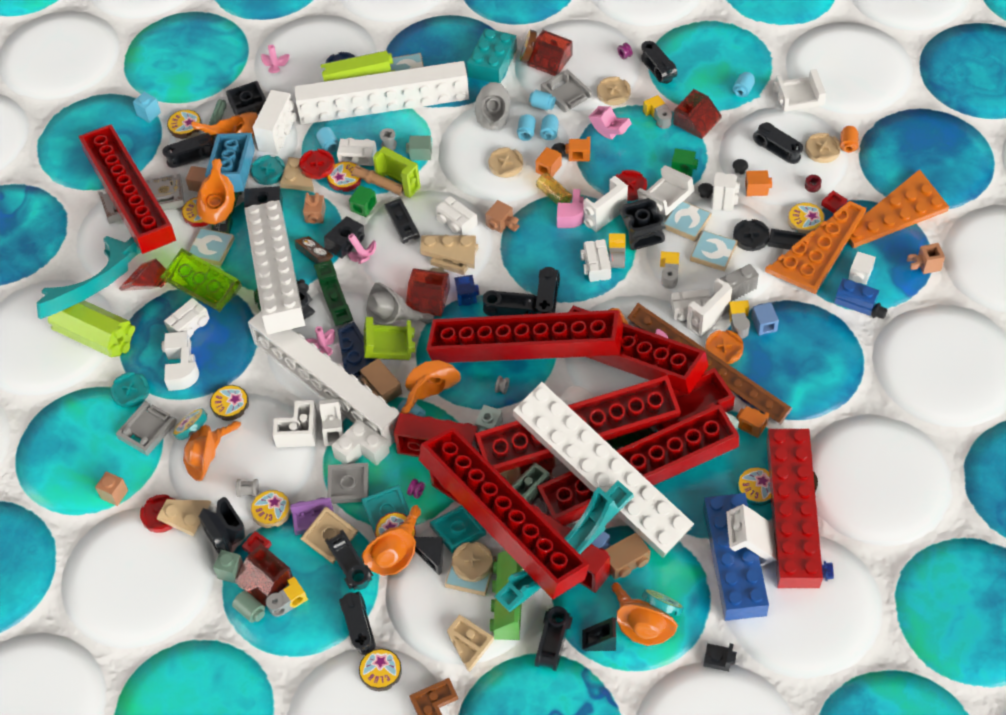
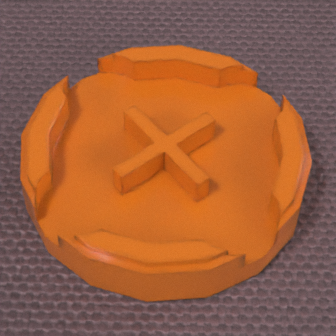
M731 330L715 331L706 339L705 349L727 364L738 361L743 355L744 346L742 338Z

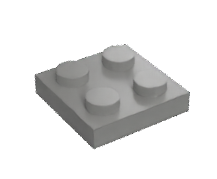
M368 463L328 465L327 498H331L332 504L361 502L362 498L369 496Z

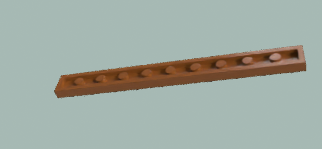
M637 303L627 317L643 330L656 333V330L660 329L669 339L704 350L709 365L706 371L715 368L731 391L763 413H769V417L780 425L792 410L789 405L641 304Z

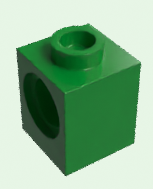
M675 148L671 168L692 176L693 170H697L698 167L696 152Z
M359 185L349 199L351 212L364 217L368 216L377 203L375 191Z

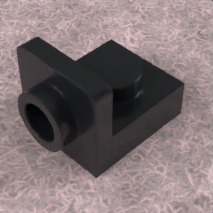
M707 643L703 666L729 672L730 664L735 665L737 652L733 651L734 644L729 643L728 648Z

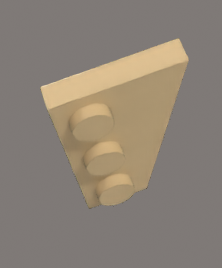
M421 235L420 252L425 256L440 260H452L455 264L463 263L468 265L469 268L475 269L476 235Z

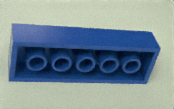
M746 493L704 497V517L725 621L765 617L769 608L759 555L746 547L734 551L729 545L726 512L742 504L748 507Z

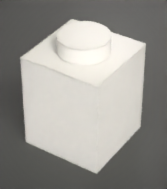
M857 252L848 279L866 285L873 270L876 257Z
M188 331L165 333V341H162V351L166 353L168 360L181 359L182 347H189L191 351V340Z

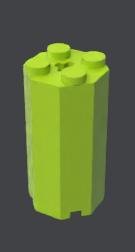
M387 50L321 64V68H325L322 72L324 82L395 71V69L391 70L390 64H393L392 54L388 53Z
M85 300L48 316L47 319L48 323L52 325L50 326L52 330L111 358L121 356L122 353L129 351L131 338L135 331V326L131 325L130 321Z

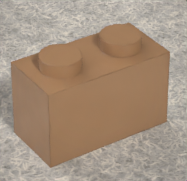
M379 358L360 370L361 384L367 385L376 396H381L386 404L402 394L401 383Z
M636 532L605 549L610 555V574L615 580L619 577L624 578L637 567H644L650 560V549Z

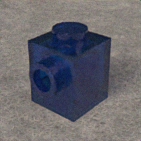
M473 275L454 277L458 305L468 306L477 303L476 296L480 295L478 284L474 285Z

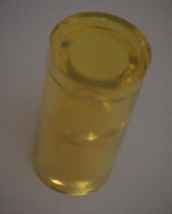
M544 173L537 179L536 186L556 205L558 203L571 202L572 194L549 173Z

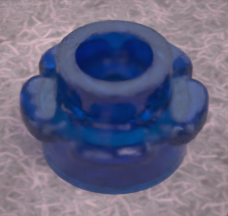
M824 561L822 572L826 582L834 579L833 563H826Z

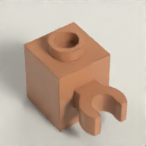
M306 192L303 209L305 222L312 224L324 223L326 210L324 195H319L318 193L309 195Z
M499 200L485 214L486 226L492 230L501 233L507 226L512 231H516L519 228L517 224L519 219L513 216V207Z
M939 243L920 246L919 254L908 255L907 262H915L911 263V270L918 269L920 266L922 273L927 274L941 271L945 256Z

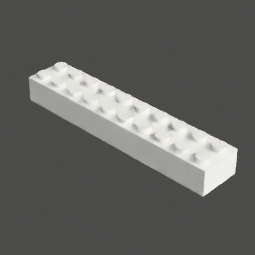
M464 61L294 86L301 125L469 100L468 80Z
M280 200L244 208L262 318L267 334L305 326Z
M261 311L248 321L255 345L324 400L339 398L341 413L352 423H355L358 419L388 440L389 447L395 442L394 430L399 417V411L395 407H390L381 396L373 394L367 385L359 383L353 374L349 375L339 363L335 364L329 355L321 353L314 343L307 342L301 333L288 329L267 334Z
M543 382L513 410V417L593 493L598 487L606 493L618 480L629 489L634 497L617 515L662 558L694 525L690 519Z

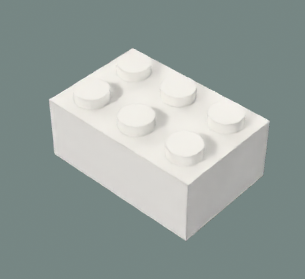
M270 91L253 125L259 151L278 154L280 149L283 148L285 138L290 134L291 126L295 123L297 117L290 93Z

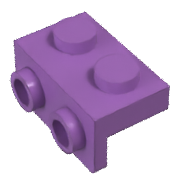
M321 497L316 500L299 501L296 504L290 505L295 535L304 534L325 506L334 512L331 498Z

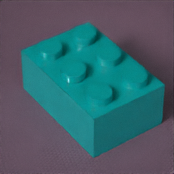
M485 28L467 62L468 77L501 83L517 51L516 35Z

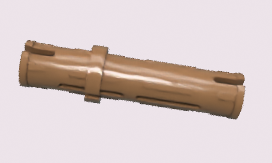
M356 165L353 169L352 175L365 180L368 184H375L399 196L404 191L402 184L378 175L374 170H367L359 165Z

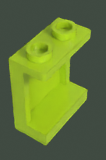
M385 146L374 154L375 173L383 177L388 176L403 184L404 196L411 198L421 187L418 164Z
M365 317L363 329L364 358L410 360L411 353H415V341H412L415 329L411 327V320H407L405 327L373 325V317Z

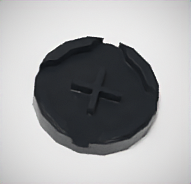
M742 220L734 227L733 239L737 240V246L743 250H761L769 242V229L759 220Z

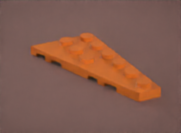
M919 169L862 217L848 243L852 248H856L947 212L949 206Z
M851 201L847 202L830 219L823 221L815 231L812 230L793 245L786 254L779 256L776 262L772 265L769 264L765 268V272L816 294L864 216L866 208Z

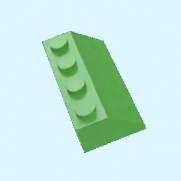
M506 550L498 553V561L493 563V574H497L496 580L492 581V593H495V595L509 582L508 578L512 574L523 571V568ZM496 598L491 599V612H494V619H490V632L494 633V640H520L522 603L509 612Z

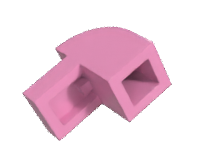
M598 106L589 116L597 132L608 139H613L617 134L625 133L632 124L629 118H616L611 106Z
M573 189L572 203H558L557 228H575L584 222V197H580V189Z

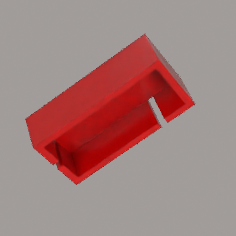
M715 368L704 372L689 395L673 389L681 414L678 419L656 425V429L658 431L663 430L718 404H721L727 413L734 408L735 396Z

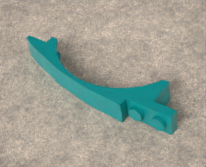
M109 236L104 237V254L109 261L92 278L69 286L51 287L41 290L45 296L37 302L38 318L43 319L86 300L128 271V263L141 253L133 237L126 242Z
M619 480L606 493L598 487L594 491L584 514L564 539L581 554L606 530L605 525L634 497L633 493ZM523 570L512 574L508 578L509 582L494 597L511 612L541 587Z

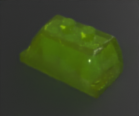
M183 248L180 249L160 277L166 283L219 313L242 287L239 279Z

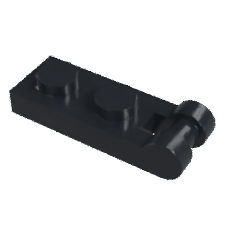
M401 198L384 204L403 244L407 243L410 239L414 238L416 240L420 238L419 231Z

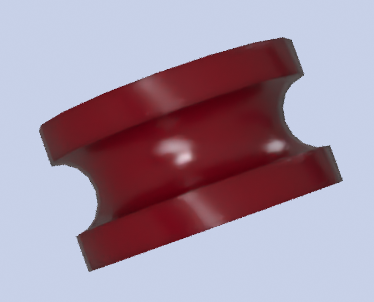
M818 175L807 176L805 189L812 193L818 192L821 188L822 179Z

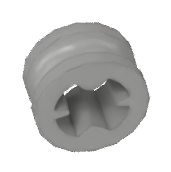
M499 376L496 381L495 392H502L505 395L509 387V378L503 379L502 376Z

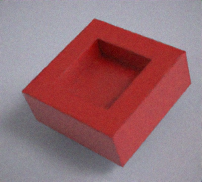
M833 190L822 200L821 206L835 213L847 203L848 199Z
M254 531L244 542L242 548L259 560L272 544L271 541Z

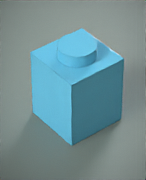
M143 92L133 101L137 116L149 123L161 113L157 98L146 92Z

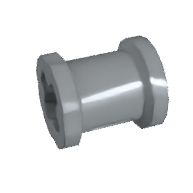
M390 128L383 129L380 132L381 146H385L392 151L395 150L397 142L394 140L395 131Z
M237 479V497H241V495H253L256 497L259 494L258 479L253 481Z

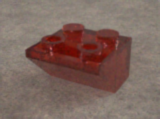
M542 30L533 44V51L527 66L553 76L558 75L573 55L572 40Z
M693 89L674 109L673 124L703 139L722 118V115L709 96Z
M413 268L408 282L406 305L412 310L442 317L451 287L449 274Z
M260 544L246 557L235 579V583L266 606L267 597L270 594L279 593L288 585L287 580L293 576L290 568L264 545Z

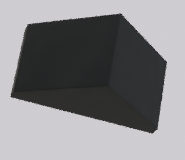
M414 537L416 541L415 553L440 575L442 573L444 551L442 537Z
M611 617L582 630V649L584 651H616V618Z

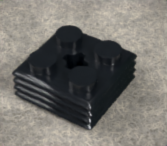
M258 81L226 91L228 101L235 116L246 112H256L259 114L266 101Z

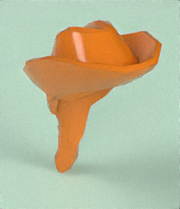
M246 112L220 120L215 125L201 124L193 121L191 125L194 130H201L210 135L252 133L253 138L255 136L253 125L258 115L256 112Z
M220 159L212 161L211 174L203 180L197 195V214L203 222L208 224H217L225 221L232 212L235 202L234 186L227 176L221 174L222 163Z
M440 360L427 361L414 368L406 378L405 387L411 392H409L401 413H409L417 400L437 395L456 385L461 380L460 372L453 365Z
M234 421L228 426L218 428L215 431H211L210 426L204 425L198 431L191 434L184 447L183 462L188 474L195 481H202L210 463L215 458L216 448L220 443L221 437L237 430L241 426V422Z
M414 505L411 508L403 524L387 529L368 544L361 556L363 564L365 566L368 565L372 572L382 576L394 575L408 566L415 554L416 541L412 532L416 519L421 515L418 505Z
M617 582L613 583L611 586L612 591L620 602L616 621L621 631L633 642L651 646L664 643L675 634L678 625L670 615L643 600L631 599L626 591L621 588L620 584Z

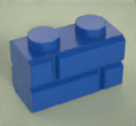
M843 278L837 290L834 304L871 316L880 290Z

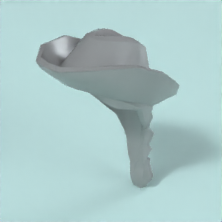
M490 82L481 88L476 98L474 111L477 122L483 128L500 130L507 124L509 119L510 99L508 91L500 83Z
M375 283L370 291L366 311L367 317H373V323L386 325L405 319L419 320L428 324L434 319V316L429 313L412 310L406 305L400 295L382 283Z

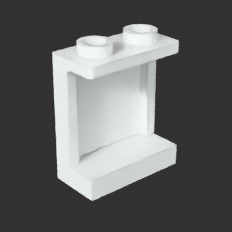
M811 69L809 77L782 81L780 75L776 76L773 89L778 94V103L782 105L784 112L823 106L825 104L826 91L817 69Z
M665 165L661 168L662 178L647 191L639 188L637 193L638 200L649 198L655 201L658 212L667 216L694 192L692 177Z
M614 176L610 179V191L595 203L591 202L588 198L584 199V224L597 232L620 215L619 210L624 204H627L628 185Z
M717 278L714 282L713 297L703 307L694 301L688 305L686 328L702 338L728 312L732 287L727 282Z
M744 504L726 512L729 545L732 550L737 551L743 547L748 548L759 555L761 566L777 560L774 529L771 522Z

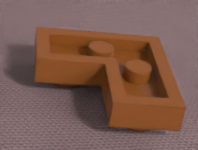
M449 678L409 695L417 715H442L439 708L458 700L457 693Z

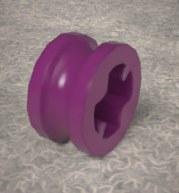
M623 43V45L617 47L618 54L623 60L633 55L628 43Z
M413 479L408 487L407 494L409 496L414 495V498L418 499L424 491L425 483L422 481L419 483L418 479Z

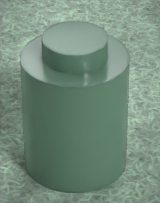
M247 591L239 593L232 603V607L251 623L260 621L265 615V606Z

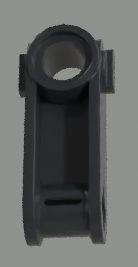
M643 42L641 45L643 51L641 55L642 62L660 83L667 84L672 82L673 78L677 77L678 74L675 64L655 42Z
M765 122L760 124L758 130L753 134V140L756 144L764 147L786 162L797 164L800 161V153L803 151L802 143L774 127L771 123Z
M204 133L165 146L162 153L167 158L168 167L176 168L209 158L214 146L213 138L211 135Z
M545 267L539 271L536 308L538 313L540 312L541 314L555 313L560 272L553 267Z
M490 290L483 295V312L488 316L537 314V296Z
M343 529L331 539H325L326 544L346 576L344 580L349 589L353 588L355 591L356 589L366 588L372 580L371 577L374 575L368 565L364 566ZM357 573H362L364 578L361 581L356 582L353 580Z
M360 591L345 594L339 599L345 616L352 644L360 654L366 655L375 650L376 643L366 612L365 601Z
M561 606L552 607L545 612L543 620L545 625L536 654L535 667L545 666L552 668L553 671H557L567 630L571 628L573 620L571 613H568ZM555 618L563 619V621L559 623H556L553 620Z

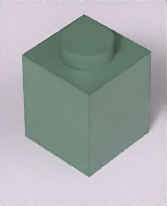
M410 136L409 143H406V153H409L410 160H431V136Z
M221 550L213 569L218 579L237 584L244 569V563L239 554Z

